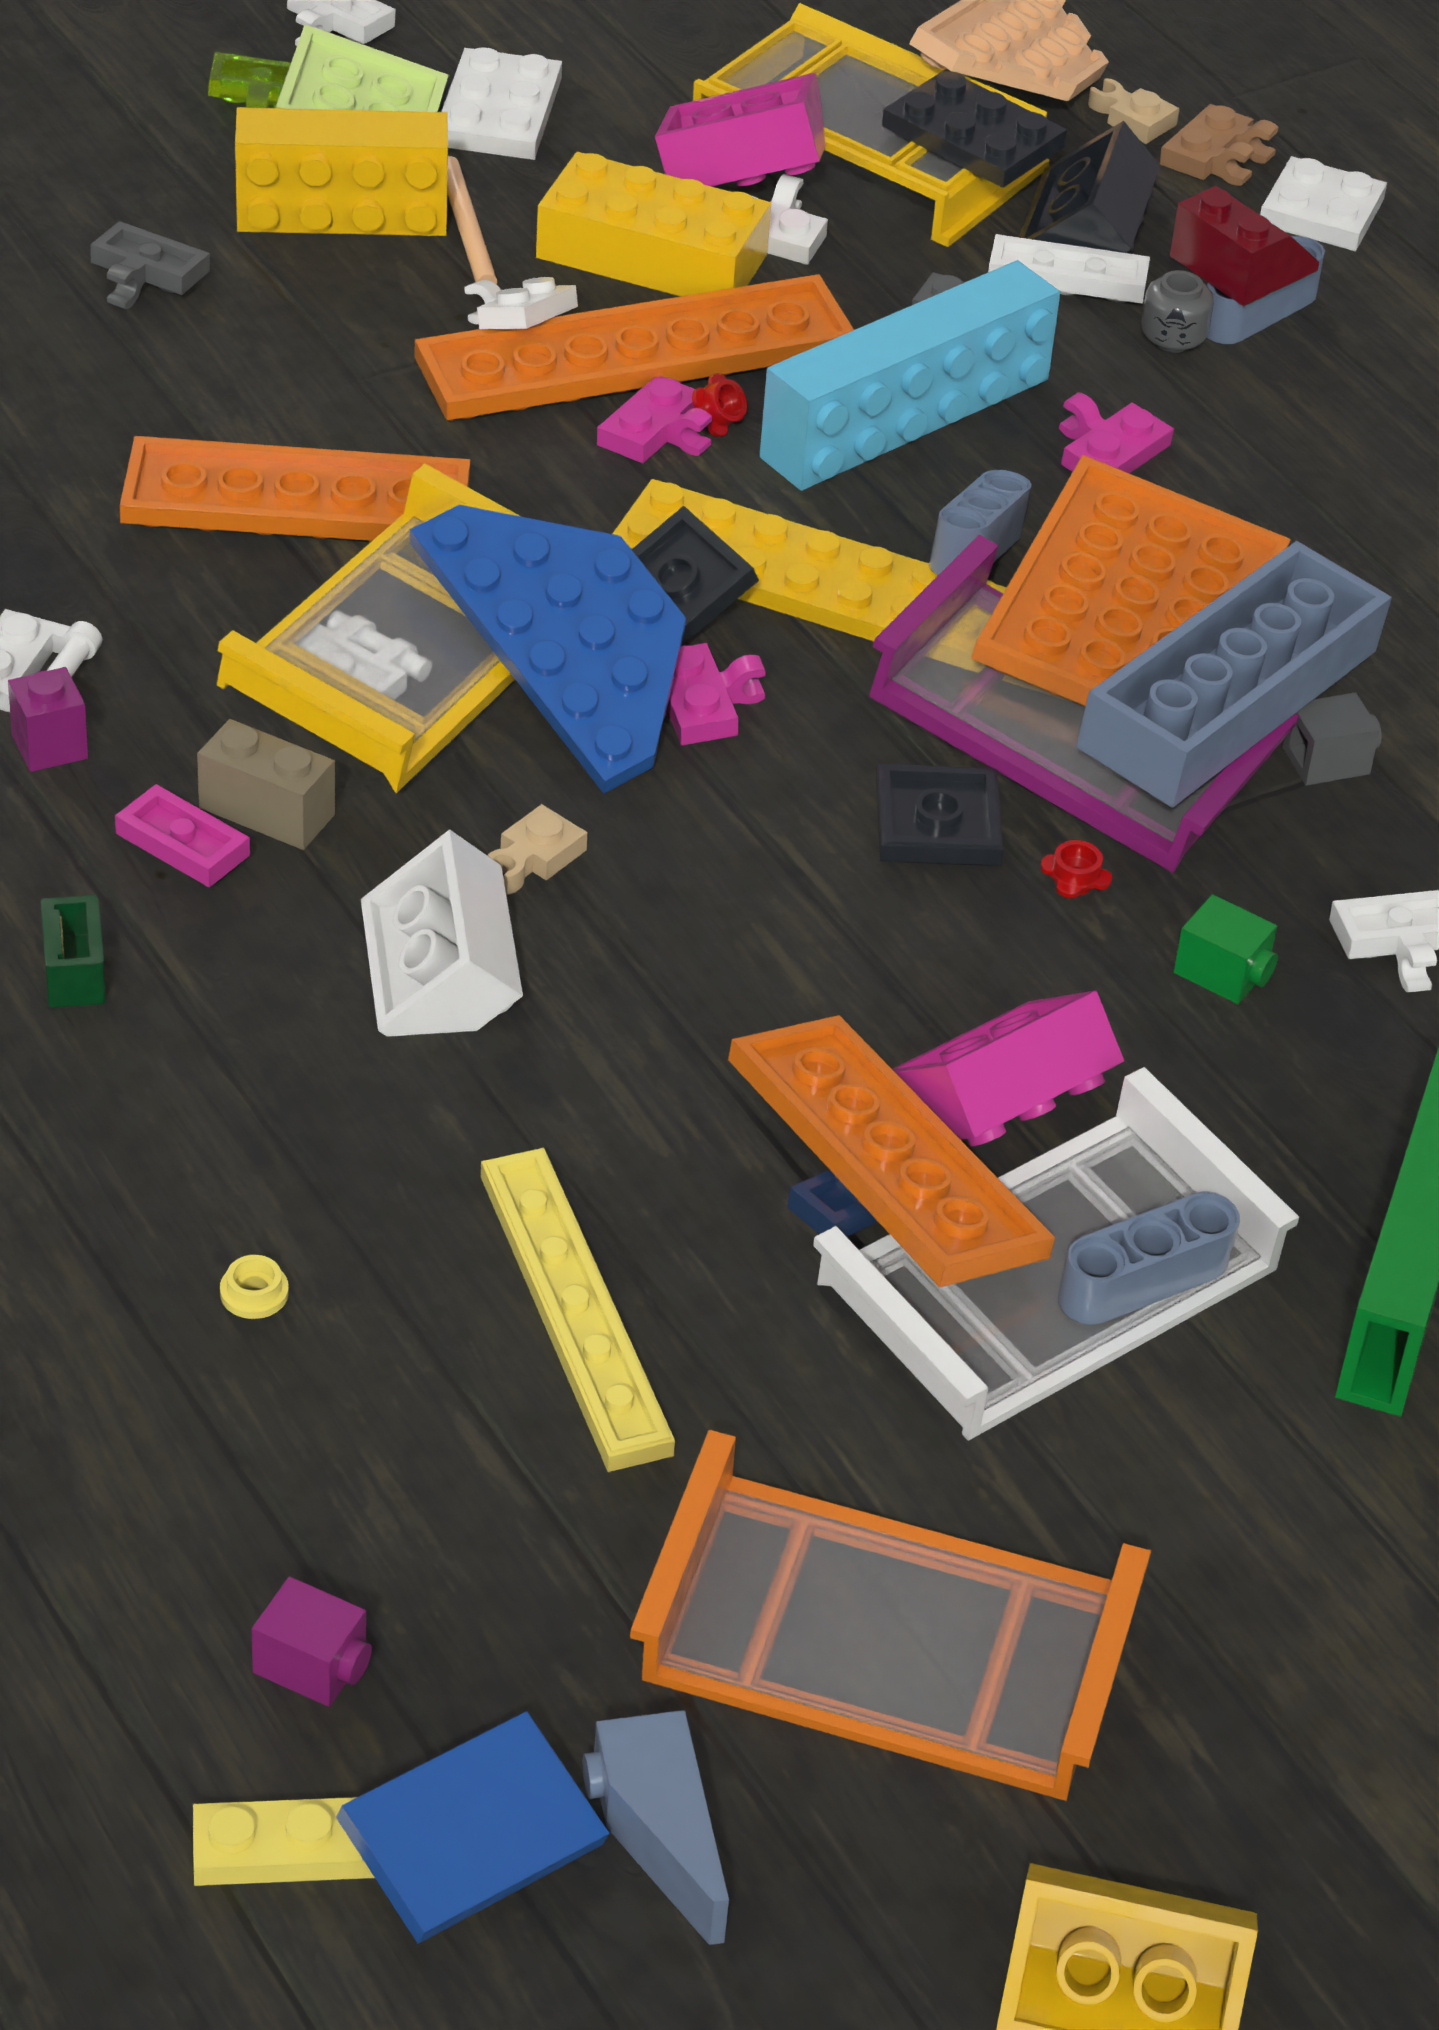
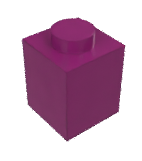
M66 667L40 671L32 675L8 680L11 733L30 772L88 759L85 703Z
M290 1576L252 1627L253 1673L328 1707L332 1705L346 1683L355 1685L360 1680L371 1657L372 1646L366 1643V1610Z

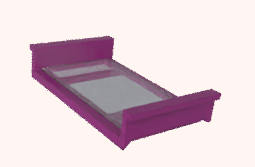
M978 535L875 638L873 648L882 652V656L869 697L985 765L997 769V772L1174 873L1189 848L1204 834L1261 765L1271 757L1273 751L1296 726L1300 716L1297 714L1291 716L1173 808L1076 747L1086 706L1064 697L1055 696L1043 688L1009 674L997 672L991 667L971 659L976 641L1003 593L986 584L999 545Z

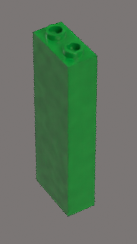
M1439 1048L1357 1307L1335 1398L1399 1417L1403 1413L1439 1290Z

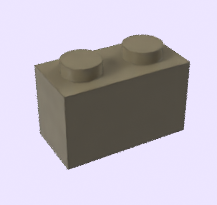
M229 719L197 753L200 809L302 850L312 842L335 816V760L232 719Z

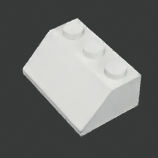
M450 829L361 899L378 1031L386 1036L477 1031L497 1015L507 1011L514 1002L523 996L502 867Z

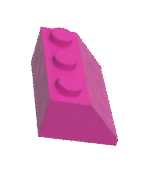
M816 73L670 106L655 135L665 175L680 179H694L704 185L717 188L719 184L736 181L737 186L752 185L764 180L767 173L785 170L787 175H796L813 169L815 163L820 162L825 149L819 82Z
M1097 990L1028 1001L892 1070L959 1139H968L970 1146H977L1005 1134L1006 1129L1003 1123L1016 1116H1019L1020 1120L1024 1121L1053 1110L1056 1107L1053 1098L1067 1090L1069 1095H1077L1102 1085L1105 1082L1103 1072L1124 1062V1058Z

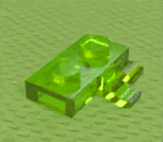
M215 52L209 78L208 96L220 97L232 103L246 102L247 108H268L269 104L276 107L291 62Z

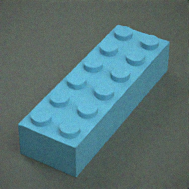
M1016 260L768 367L760 458L802 491L1048 380L1061 291L1019 260Z

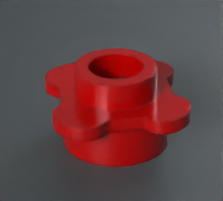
M720 373L711 375L707 386L695 389L692 393L693 406L708 412L712 416V422L708 424V430L715 437L726 435L728 426L734 422L741 421L746 414L747 400L743 389L738 383L727 379Z
M1066 841L1056 848L1054 855H1046L1041 861V871L1053 878L1057 884L1056 892L1066 898H1077L1087 894L1091 889L1105 890L1110 887L1112 882V874L1102 869L1103 855L1095 845L1086 841Z

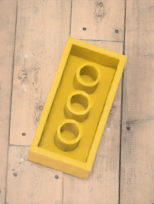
M237 107L235 135L237 232L446 236L448 112Z
M576 152L538 204L536 258L677 296L743 287L749 284L767 256L772 202L753 198L744 192H730L707 186L698 180L680 179L654 172L648 167L631 166L615 162L599 154Z

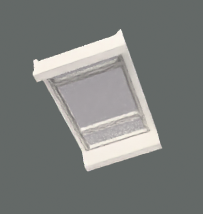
M1143 1067L1124 1077L1116 1117L998 1177L1055 1236L1050 1259L939 1288L890 1234L858 1250L835 1226L815 1236L813 1246L822 1255L817 1285L832 1286L963 1427L962 1435L969 1441L1277 1270L1286 1233L1291 1228L1297 1226L1299 1216L1163 1084ZM1196 1193H1216L1226 1197L1236 1206L1240 1213V1223L1228 1267L1224 1274L1218 1278L1105 1323L1095 1325L1081 1324L1070 1319L1062 1311L1058 1303V1293L1068 1250L1075 1240Z

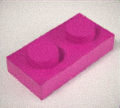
M157 784L115 815L117 835L209 888L250 856V837Z

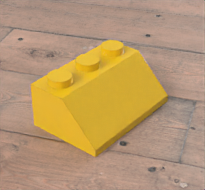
M1030 1863L996 2030H1238L1258 1933L1257 1913Z

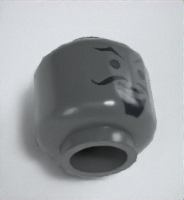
M1171 271L1151 282L1145 293L1141 318L1144 335L1161 350L1169 353H1180L1200 345L1205 341L1210 330L1214 306L1212 291L1199 276L1188 271Z

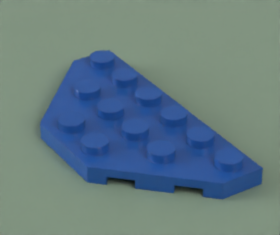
M457 505L410 529V545L603 794L654 767L678 654L685 632L686 617L621 536L463 505Z

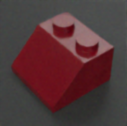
M1217 186L1178 203L1170 256L1242 306L1250 304L1318 271L1319 261L1293 237L1269 222L1266 217L1259 215L1232 197L1230 193Z

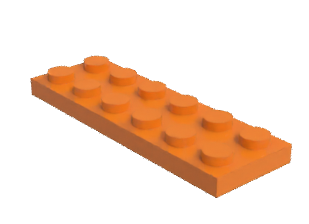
M135 436L120 501V523L139 524L147 527L167 526L196 528L204 531L225 530L254 532L261 535L283 534L312 536L318 539L340 538L372 542L404 514L412 474L424 463L469 487L470 459Z
M840 1015L732 1039L728 1061L939 1288L1050 1259L1055 1236Z

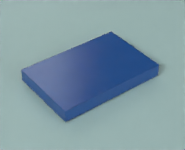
M527 1711L342 1805L336 1816V1819L417 1944L602 1846L610 1834Z

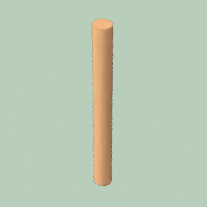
M448 156L447 194L475 282L489 280L497 285L496 275L459 161L455 157Z

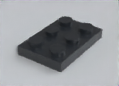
M947 69L885 107L882 118V126L1002 188L1064 148L1067 129L1047 120L1042 114L1031 112L1007 100L1002 94L991 92L967 80L962 74L951 72Z

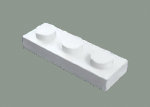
M995 235L988 272L1019 260L1061 291L1060 294H1080L1106 298L1117 303L1135 302L1143 304L1150 261L1149 256Z

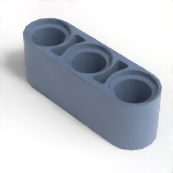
M1291 236L1319 261L1318 271L1245 306H1242L1208 282L1207 287L1213 293L1214 306L1210 330L1206 338L1216 343L1234 344L1311 304L1317 296L1325 254L1323 246L1318 241L1308 237Z
M990 470L983 473L948 503L938 516L929 562L930 569L939 575L978 535L999 545L994 562L1021 537L1032 486L1030 480L1015 472Z
M1201 1192L1080 1237L1072 1243L1066 1258L1058 1293V1303L1062 1311L1070 1319L1081 1324L1095 1325L1105 1323L1218 1278L1224 1274L1228 1267L1240 1223V1213L1236 1206L1226 1197L1216 1193Z

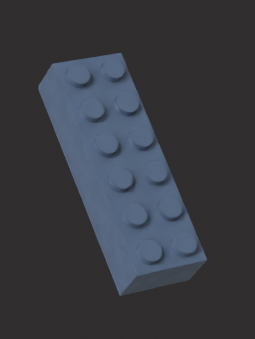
M1295 541L1089 691L1076 747L1173 808L1376 652L1392 597L1302 543Z

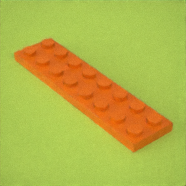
M817 274L557 316L527 329H477L415 339L414 357L444 417L448 421L470 419L478 415L508 410H524L532 406L561 401L572 402L580 398L609 393H625L633 389L643 388L654 377L659 376L674 379L681 383L682 381L710 377L716 373L727 376L734 372L770 367L854 331L821 276Z

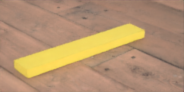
M540 1148L481 1161V1179L607 1472L673 1457L675 1439L545 1149Z

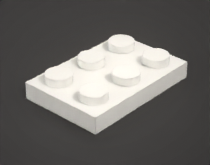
M464 48L442 112H448V148L535 160L562 79V61L546 59L537 54L521 56L499 53L491 48Z

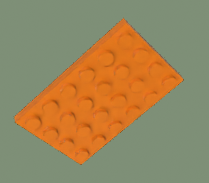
M1082 455L978 637L971 659L985 664L997 672L1009 674L1043 688L1055 696L1064 697L1086 706L1089 691L1286 549L1291 539Z

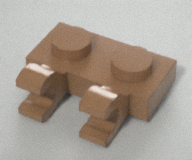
M1209 104L1161 147L1160 165L1202 180L1206 179L1210 174H1214L1223 178L1229 184L1241 186L1252 176V171L1240 167L1236 160L1243 163L1248 159L1261 164L1268 162L1275 155L1276 149L1265 146L1260 138L1269 141L1278 132L1279 127L1268 120H1259L1253 124L1254 119L1235 113L1229 107Z

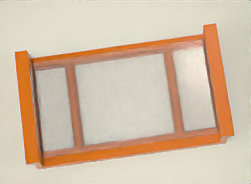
M708 1430L631 1627L630 1638L644 1642L642 1680L1067 1801L1076 1765L1089 1768L1150 1559L1151 1550L1123 1543L1112 1580L735 1477L733 1476L736 1437Z

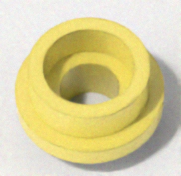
M247 1255L238 1258L229 1266L220 1282V1298L223 1305L228 1311L242 1318L260 1319L277 1313L288 1299L287 1277L280 1270L278 1264L266 1256Z

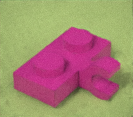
M662 376L654 377L597 427V445L640 463L648 460L667 442L680 447L690 455L699 456L711 446V439L701 436L696 431H702L711 423L712 416L708 412L693 406L692 393L695 389L680 384L674 379Z
M1076 393L1064 401L1063 407L1075 415L1061 422L1059 429L1065 436L1075 441L1064 448L1061 465L1072 472L1082 455H1085L1124 472L1131 473L1171 445L1174 428L1133 402L1104 420L1095 402L1083 393Z
M707 643L681 646L667 706V712L681 746L738 736V716L733 704H754L765 699V693L759 679H752L764 677L766 673L758 655L742 656L733 661L725 671L719 672Z

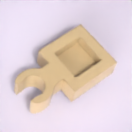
M1108 78L1104 79L1103 91L1095 87L1090 88L1089 107L1094 111L1109 114L1108 124L1113 127L1125 121L1138 139L1145 144L1177 125L1179 108L1161 99L1154 92L1140 88L1130 93L1124 90L1119 82Z
M541 804L501 833V849L494 850L487 856L501 865L502 873H505L504 885L506 895L517 892L523 886L525 877L533 872L541 878L548 880L587 850L588 832Z

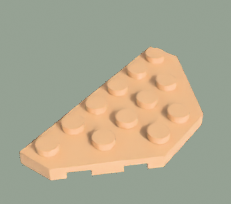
M960 0L920 25L909 43L921 51L922 58L934 67L949 69L953 72L1064 101L1071 100L1100 79L1109 63L1102 51L1090 50L1087 42L1091 35L1076 14L1068 13L1067 15L1062 7L1066 0Z

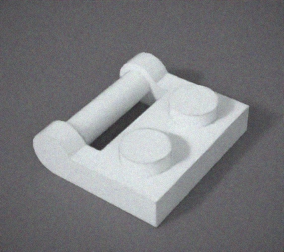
M5 609L0 616V710L10 712L8 680L39 672L52 652L58 653V656L47 671L66 667L72 677L82 661L91 659L102 645L103 639L99 630L92 624L84 621L74 622L72 626H67Z

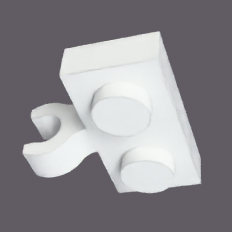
M287 0V9L298 14L296 16L297 23L303 26L306 24L329 33L334 30L357 43L365 44L395 27L396 9L377 0ZM298 37L295 40L296 46L298 45L300 37Z
M783 174L776 185L771 201L767 253L808 265L827 236L828 219L800 210L802 201L797 200L796 196L803 185V179Z
M552 277L524 280L523 288L501 290L494 282L489 280H480L464 287L465 294H478L485 302L484 305L477 307L476 312L468 315V321L473 324H479V329H527L578 307L576 285L555 286V279Z
M1439 890L1332 902L1329 920L1348 959L1396 954L1399 978L1406 992L1431 990L1432 983L1427 975L1426 967L1436 966L1437 963L1434 950H1439Z

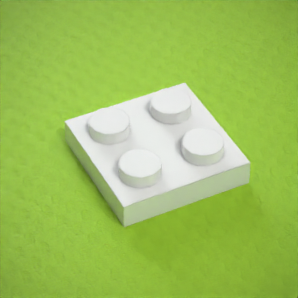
M1291 156L1265 200L1260 215L1266 217L1269 222L1284 232L1356 251L1384 200L1387 182L1373 179L1362 172H1347L1325 166L1315 159H1300Z

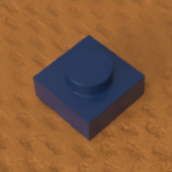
M830 1169L790 1188L787 1208L818 1234L837 1226L847 1237L878 1222Z

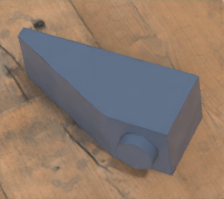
M685 1710L596 1721L594 1752L584 1753L582 1758L584 1784L588 1799L600 1798L607 1829L709 1945L724 1943L729 1897Z

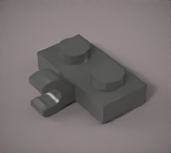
M118 221L91 244V263L109 269L107 279L118 283L114 292L108 295L107 303L128 309L138 299L145 282L155 285L165 292L183 295L210 272V253Z

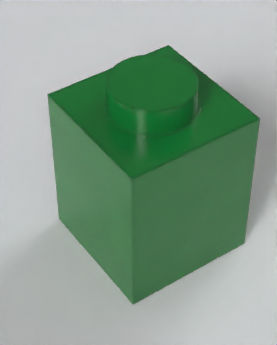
M1212 894L1182 927L1173 973L1239 1004L1255 985L1263 987L1274 972L1278 961V954L1273 952L1272 949L1277 925Z

